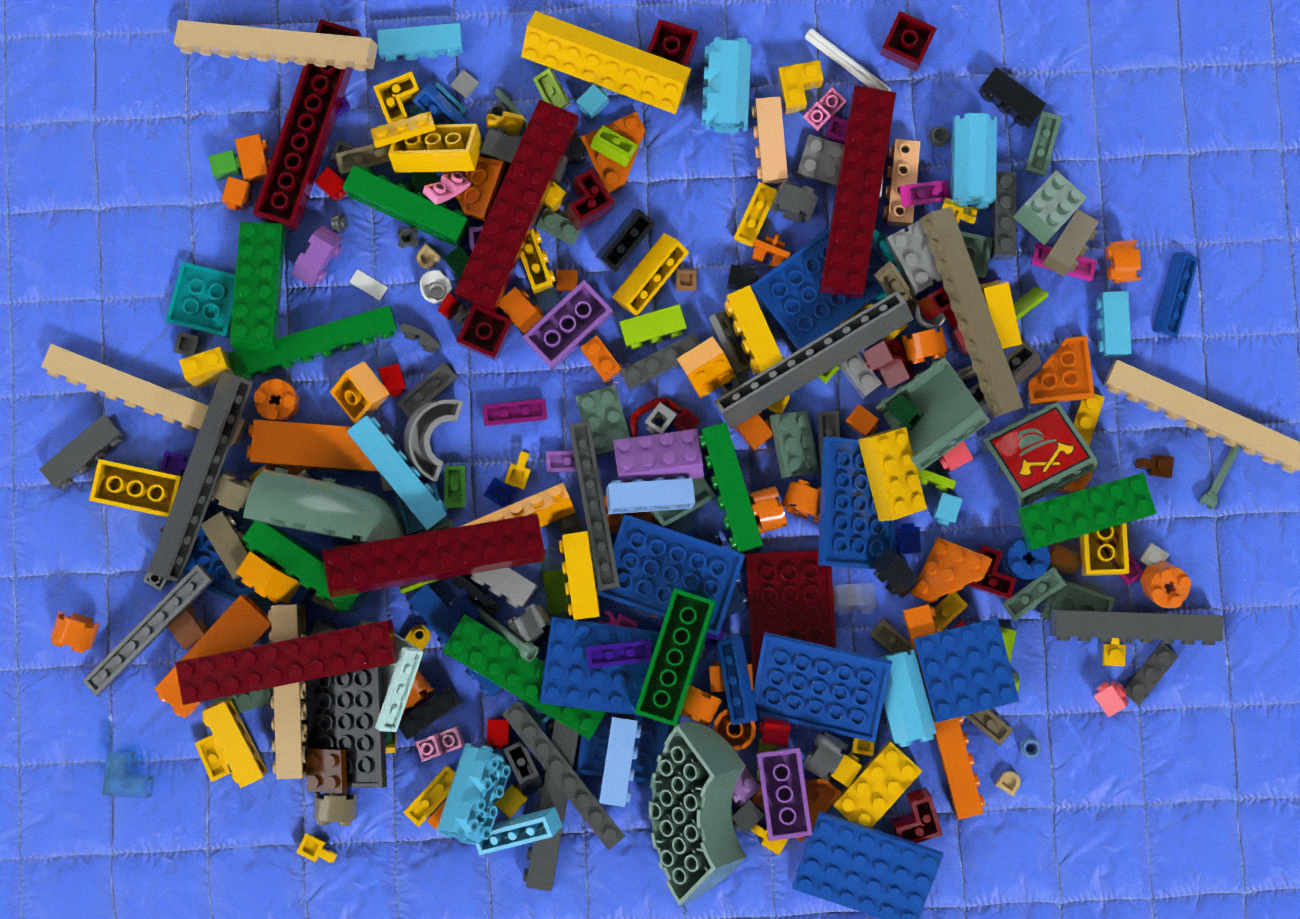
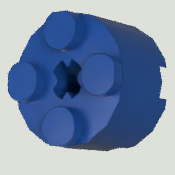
M1024 538L1012 542L1004 554V566L1014 578L1020 580H1032L1042 576L1050 563V553L1047 546L1028 551ZM1027 554L1028 557H1031V561L1028 564L1026 560H1023V556Z

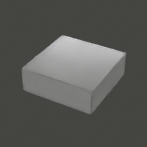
M462 70L450 84V87L466 100L479 86V82L465 70Z

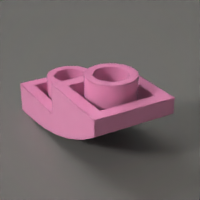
M831 87L808 110L803 118L819 131L848 101Z
M459 171L442 175L440 182L424 186L422 193L437 205L466 190L471 182Z
M458 726L415 742L422 762L465 746Z

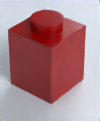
M329 167L314 181L317 187L335 203L338 199L342 200L347 195L342 188L345 181Z
M399 363L379 368L382 384L386 387L391 397L401 396L404 394L403 391L408 390L403 370Z
M765 717L764 722L760 721L758 734H762L761 742L787 747L791 723Z
M487 719L486 745H491V748L495 750H503L504 746L509 745L510 724L506 719Z

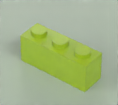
M680 304L619 322L626 349L631 348V350L644 347L643 344L651 342V344L663 342L665 337L671 336L672 339L684 335L683 332L687 331Z

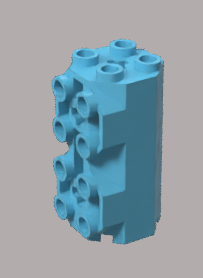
M716 37L714 42L710 43L709 46H705L704 65H708V67H704L703 85H707V87H703L702 105H706V108H702V126H706L707 130H710V127H714V132L733 134L739 133V128H743V132L747 131L751 45L747 44V39L745 38L726 40L724 37Z
M967 113L965 118L960 119V115H957L953 119V133L951 134L952 174L950 176V193L952 194V202H957L959 206H965L964 208L970 205L976 206L978 209H987L989 204L994 203L996 200L997 117L993 116L990 119V114Z
M908 650V654L907 651H901L878 657L892 661L883 707L885 720L893 743L898 744L900 747L912 745L913 740L918 739L921 742L934 739L933 734L937 732L915 650Z
M465 744L436 832L447 838L452 839V837H455L459 842L477 845L483 839L487 840L490 838L492 827L498 814L497 807L493 806L492 801L504 795L506 783L511 773L510 766L506 765L505 756L493 753L494 749L488 746H481L480 749L474 745Z

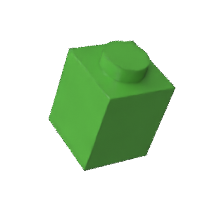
M233 150L208 156L212 175L217 181L241 175L239 156Z

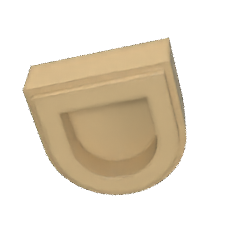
M425 243L418 251L416 259L422 268L431 269L442 259V256Z
M1005 771L1000 774L994 785L1014 797L1020 787L1021 780L1015 772Z

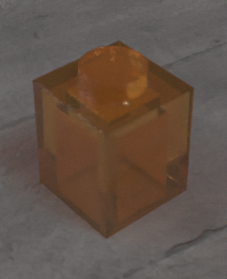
M1053 545L1050 551L1049 567H1055L1058 571L1068 575L1073 574V572H1077L1081 564V560H1079L1080 554L1060 545Z

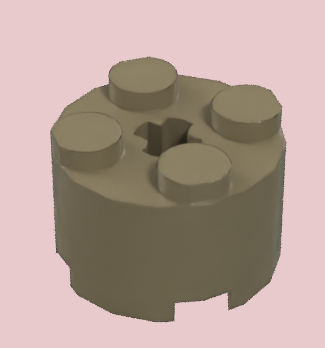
M224 470L223 474L218 476L211 501H214L216 498L219 500V505L239 512L240 508L245 509L247 497L254 481L248 478L240 480L235 478L236 474Z
M353 791L352 794H347V792L323 794L314 792L313 818L317 820V825H330V822H339L340 826L352 825V821L357 817L358 793L356 791Z

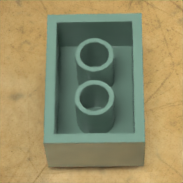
M1056 170L1027 200L1013 218L1045 245L1087 197Z

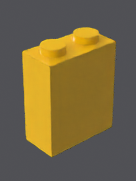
M221 347L179 360L185 380L197 389L217 383L221 371L233 374L228 353Z

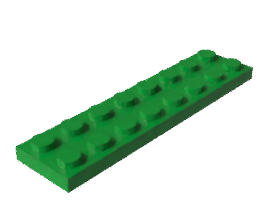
M465 614L442 650L444 654L588 740L591 739L606 713L605 711L539 703L545 662L537 657L527 662L520 656L519 649L510 641Z

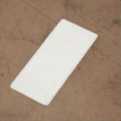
M358 269L349 281L378 300H381L388 287Z

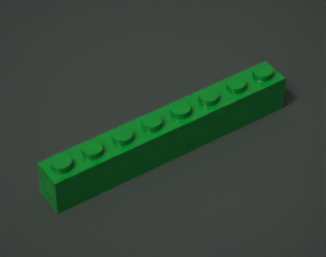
M388 305L277 338L276 351L237 350L228 353L233 374L246 380H252L254 375H269L274 373V369L277 368L289 369L294 367V363L301 361L303 364L312 362L314 357L322 355L325 358L334 355L335 351L341 349L343 352L350 351L355 348V345L361 343L365 346L373 344L374 340L378 338L383 340L393 338L394 334L398 333L399 330L393 309Z

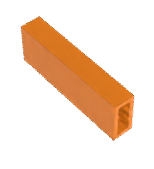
M253 419V425H249V437H252L251 446L248 445L247 458H250V462L253 464L379 473L347 433V430L351 427Z
M246 594L240 595L180 661L253 647L272 628V623H269L268 615ZM176 666L154 688L158 698L165 703L168 702L173 707V712L179 717L187 718L191 716L204 702L183 705Z

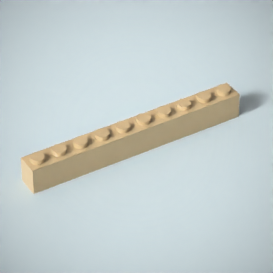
M178 20L173 42L185 54H193V52H198L204 56L218 54L224 58L237 56L243 60L256 58L263 62H268L270 59L283 64H287L290 61L303 66L311 63L318 67L331 65L338 69L352 67L358 71L374 69L378 45L371 38L184 20Z
M50 344L41 365L42 368L47 369L46 374L56 378L62 375L67 377L66 382L78 386V383L85 384L86 390L96 394L100 390L105 392L104 397L114 401L117 398L125 400L124 405L134 409L138 405L144 408L142 412L155 416L156 413L163 415L162 420L172 424L176 420L182 423V428L193 431L194 428L201 429L209 407L53 344ZM240 418L230 445L231 447L233 443L240 445L249 423L246 420Z
M1116 360L1112 363L1103 383V386L1108 387L1107 390L1117 395L1119 393L1126 395L1127 400L1133 403L1141 402L1151 411L1158 412L1159 410L1165 413V417L1174 421L1179 419L1185 422L1184 425L1188 428L1203 430L1204 435L1208 437L1221 438L1224 440L1223 443L1228 446L1235 447L1237 444L1243 448L1242 451L1251 456L1256 454L1262 457V461L1271 465L1276 463L1282 466L1281 469L1285 472L1293 474L1300 471L1299 441L1122 361Z

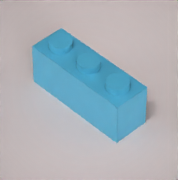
M1128 291L1102 292L1099 298L1096 299V309L1100 313V319H1097V330L1101 333V339L1098 340V351L1102 353V357H1127L1132 354Z

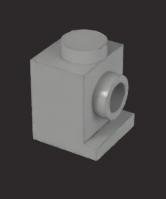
M659 402L645 421V424L648 426L646 430L652 435L665 433L676 419L677 414ZM658 418L664 421L660 426L655 423Z

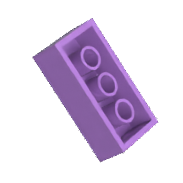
M583 280L523 336V340L553 371L613 315V310Z
M697 429L613 440L618 480H622L623 483L632 482L634 479L653 481L654 478L663 477L665 480H671L677 476H686V478L692 479L704 478Z
M793 747L757 752L756 757L768 840L774 841L812 835L800 748Z

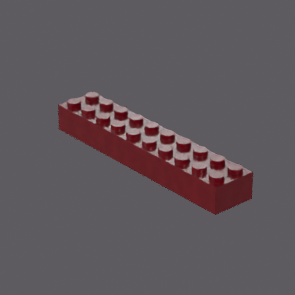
M322 19L319 20L315 32L362 37L358 30ZM307 63L303 67L253 214L259 220L269 223H282L285 228L298 231L337 118L338 108L341 106L342 97H344L353 71L352 67L338 69L331 65L318 67L311 63ZM324 119L323 125L318 128V123ZM311 121L312 125L308 126L306 123ZM294 129L297 131L295 135L292 133Z
M857 85L853 89L819 292L861 299L864 294L896 92Z
M539 99L455 289V294L458 297L493 312L497 311L579 124L578 115Z
M538 514L322 550L330 598L545 561V550Z
M391 619L177 661L175 665L182 703L185 705L395 664L398 661L399 655Z

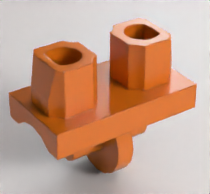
M776 233L774 238L766 236L765 242L755 239L752 260L762 263L765 255H770L773 257L770 267L775 268L789 258L791 253L782 250L786 243L779 241L780 234Z

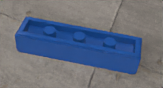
M431 83L412 100L424 113L431 111L436 125L470 124ZM481 135L482 142L484 143L485 138Z
M1185 252L1173 253L1153 332L1178 338L1198 258Z
M734 636L717 641L731 724L739 725L757 721V714L743 640L741 637Z

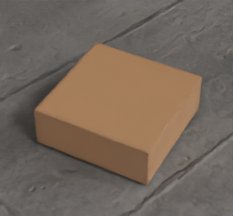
M676 269L675 291H696L697 270Z

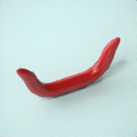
M665 397L655 398L643 404L633 412L630 418L632 438L637 437L638 418L655 408L659 402L678 413H681L683 409L671 399Z

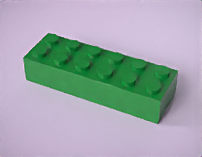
M353 165L342 187L349 198L415 227L452 246L462 247L471 227L465 213L456 209L454 212L450 211L444 203L435 205L428 200L426 195L420 192L414 194L403 184L398 183V185L390 183L391 180L386 176L379 174L377 177L371 174L372 171L364 166L358 168Z
M240 222L230 343L234 350L276 351L286 231L282 223Z
M727 422L704 428L701 431V435H699L701 449H706L707 452L704 458L707 469H712L713 476L710 479L713 489H718L719 496H717L716 500L719 510L724 509L725 516L722 520L725 530H730L732 536L728 539L731 550L742 553L760 548L763 545Z
M1144 472L1015 510L1028 551L1157 514Z
M254 521L242 538L247 542V548L255 553H263V559L272 565L282 566L280 569L282 572L290 577H298V583L307 589L317 590L315 593L317 596L325 601H333V607L342 613H356L370 593L369 591L330 598L324 560L271 524Z
M674 588L638 699L635 714L675 727L679 724L717 605L716 601Z

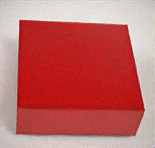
M448 293L437 311L443 317L450 320L453 313L459 307L460 302Z

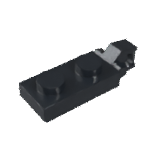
M468 576L451 577L453 579L451 582L456 587L466 589L469 592L468 596L476 603L480 601L484 611L493 616L502 606Z

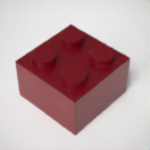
M899 11L883 44L880 55L917 72L937 28Z
M659 19L647 52L689 68L699 40L698 31Z
M473 303L456 342L466 349L497 362L514 323L507 317Z

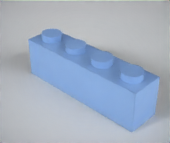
M677 476L671 480H665L663 477L654 478L653 481L634 479L632 482L623 483L622 480H615L610 482L611 484H608L605 490L608 514L692 509L695 504L693 479L686 478V476Z
M612 717L599 800L601 804L625 807L626 802L630 803L632 790L628 789V783L633 781L635 768H631L632 759H637L638 747L634 746L635 738H640L642 726L637 725L638 720Z

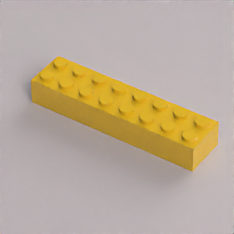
M538 11L534 12L527 25L521 55L525 59L676 114L680 107L691 72V68Z

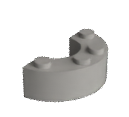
M441 399L428 402L411 415L405 426L403 450L408 459L407 461L411 467H415L421 477L429 481L437 482L443 465V461L436 458L431 450V434L435 427L442 422H457L464 403L463 401Z

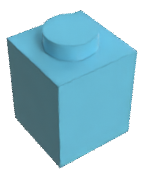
M593 84L576 101L577 107L592 121L609 104L608 93L601 86L597 88Z
M942 492L939 495L932 518L937 519L936 523L944 526H949V523L954 524L963 499Z

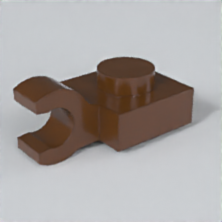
M1153 454L1151 455V460L1144 458L1136 459L1135 468L1149 469V476L1170 479L1173 473L1174 457Z

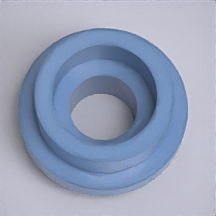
M1027 737L1020 743V752L1026 758H1036L1041 753V744L1036 738ZM1028 744H1032L1034 746L1033 751H1027Z

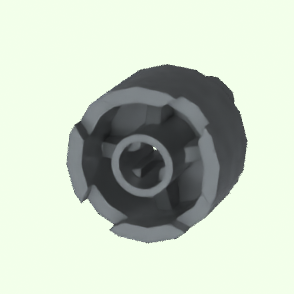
M783 180L782 184L778 187L771 210L774 213H777V211L782 212L785 219L803 223L805 219L807 223H810L818 200L817 195L813 194L814 189L808 186L800 188L794 186L795 184L791 181Z
M539 604L528 606L524 609L525 614L519 618L514 616L506 622L510 632L523 642H532L534 645L549 635L551 617L543 605Z
M825 731L823 734L821 732L817 734L813 741L815 745L813 751L808 750L802 762L805 764L804 769L828 781L830 778L828 773L833 774L844 756L841 754L842 748L846 750L848 744Z

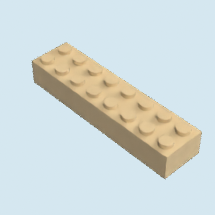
M306 603L271 605V610L268 611L269 623H272V631L269 632V643L307 636ZM306 681L273 687L274 696L271 697V708L274 709V718H272L271 727L275 731L272 750L276 754V761H273V773L276 774V779H300L306 777L305 749L308 748Z

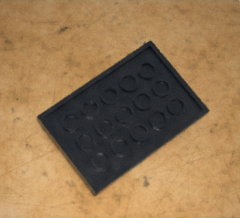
M383 666L306 681L308 748L346 749L347 787H387L385 731H379L375 728L384 702Z

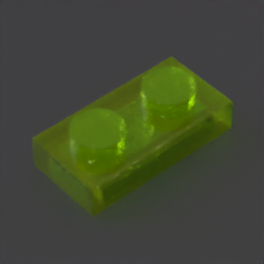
M563 569L543 572L549 614L568 612L569 599L568 595H566L565 574H563Z

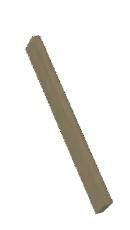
M884 619L869 634L891 654L901 651H907L908 654V650L912 649L910 641ZM990 709L965 715L970 722L999 746L1013 731L1009 725Z

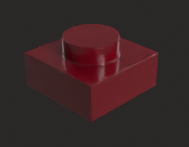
M685 407L671 424L680 431L692 430L696 428L701 420Z

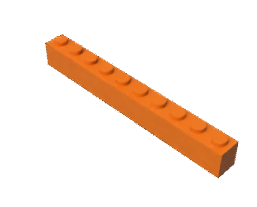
M922 604L903 609L902 613L911 648L915 650L926 691L913 638L937 633L940 630L934 626L933 620H936L934 608H930L929 604ZM926 691L928 703H929V706H930L928 694H927V691ZM962 716L938 723L934 721L937 732L934 735L954 812L958 820L984 814L982 808L986 807L983 795L978 794L977 787L980 786L977 773L973 774L971 766L975 764L972 753L967 752L966 745L969 744L966 732H962L960 724L964 723Z

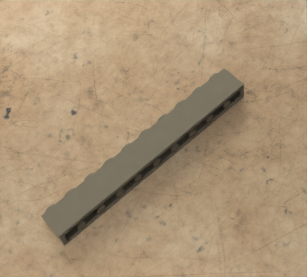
M948 207L930 212L920 218L922 229L927 236L929 248L936 261V268L940 272L943 287L949 297L951 309L958 322V329L963 336L965 348L972 361V368L977 375L980 390L983 392L987 403V409L991 417L995 418L1023 408L1022 400L953 209Z

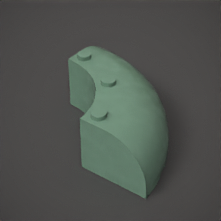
M275 468V471L263 470L258 474L249 491L243 518L261 523L295 528L359 543L406 536V528L401 513L388 499L367 492L366 487L355 485L354 488L335 484V479L325 477L321 481L288 474V470L282 468Z
M695 722L677 724L664 743L665 747L662 754H659L656 760L658 765L656 771L652 774L650 788H652V800H649V820H652L653 832H651L653 848L658 851L659 867L664 870L668 879L666 883L679 906L691 902L711 890L732 873L747 857L735 834L731 811L734 787L746 765L721 735L709 727Z

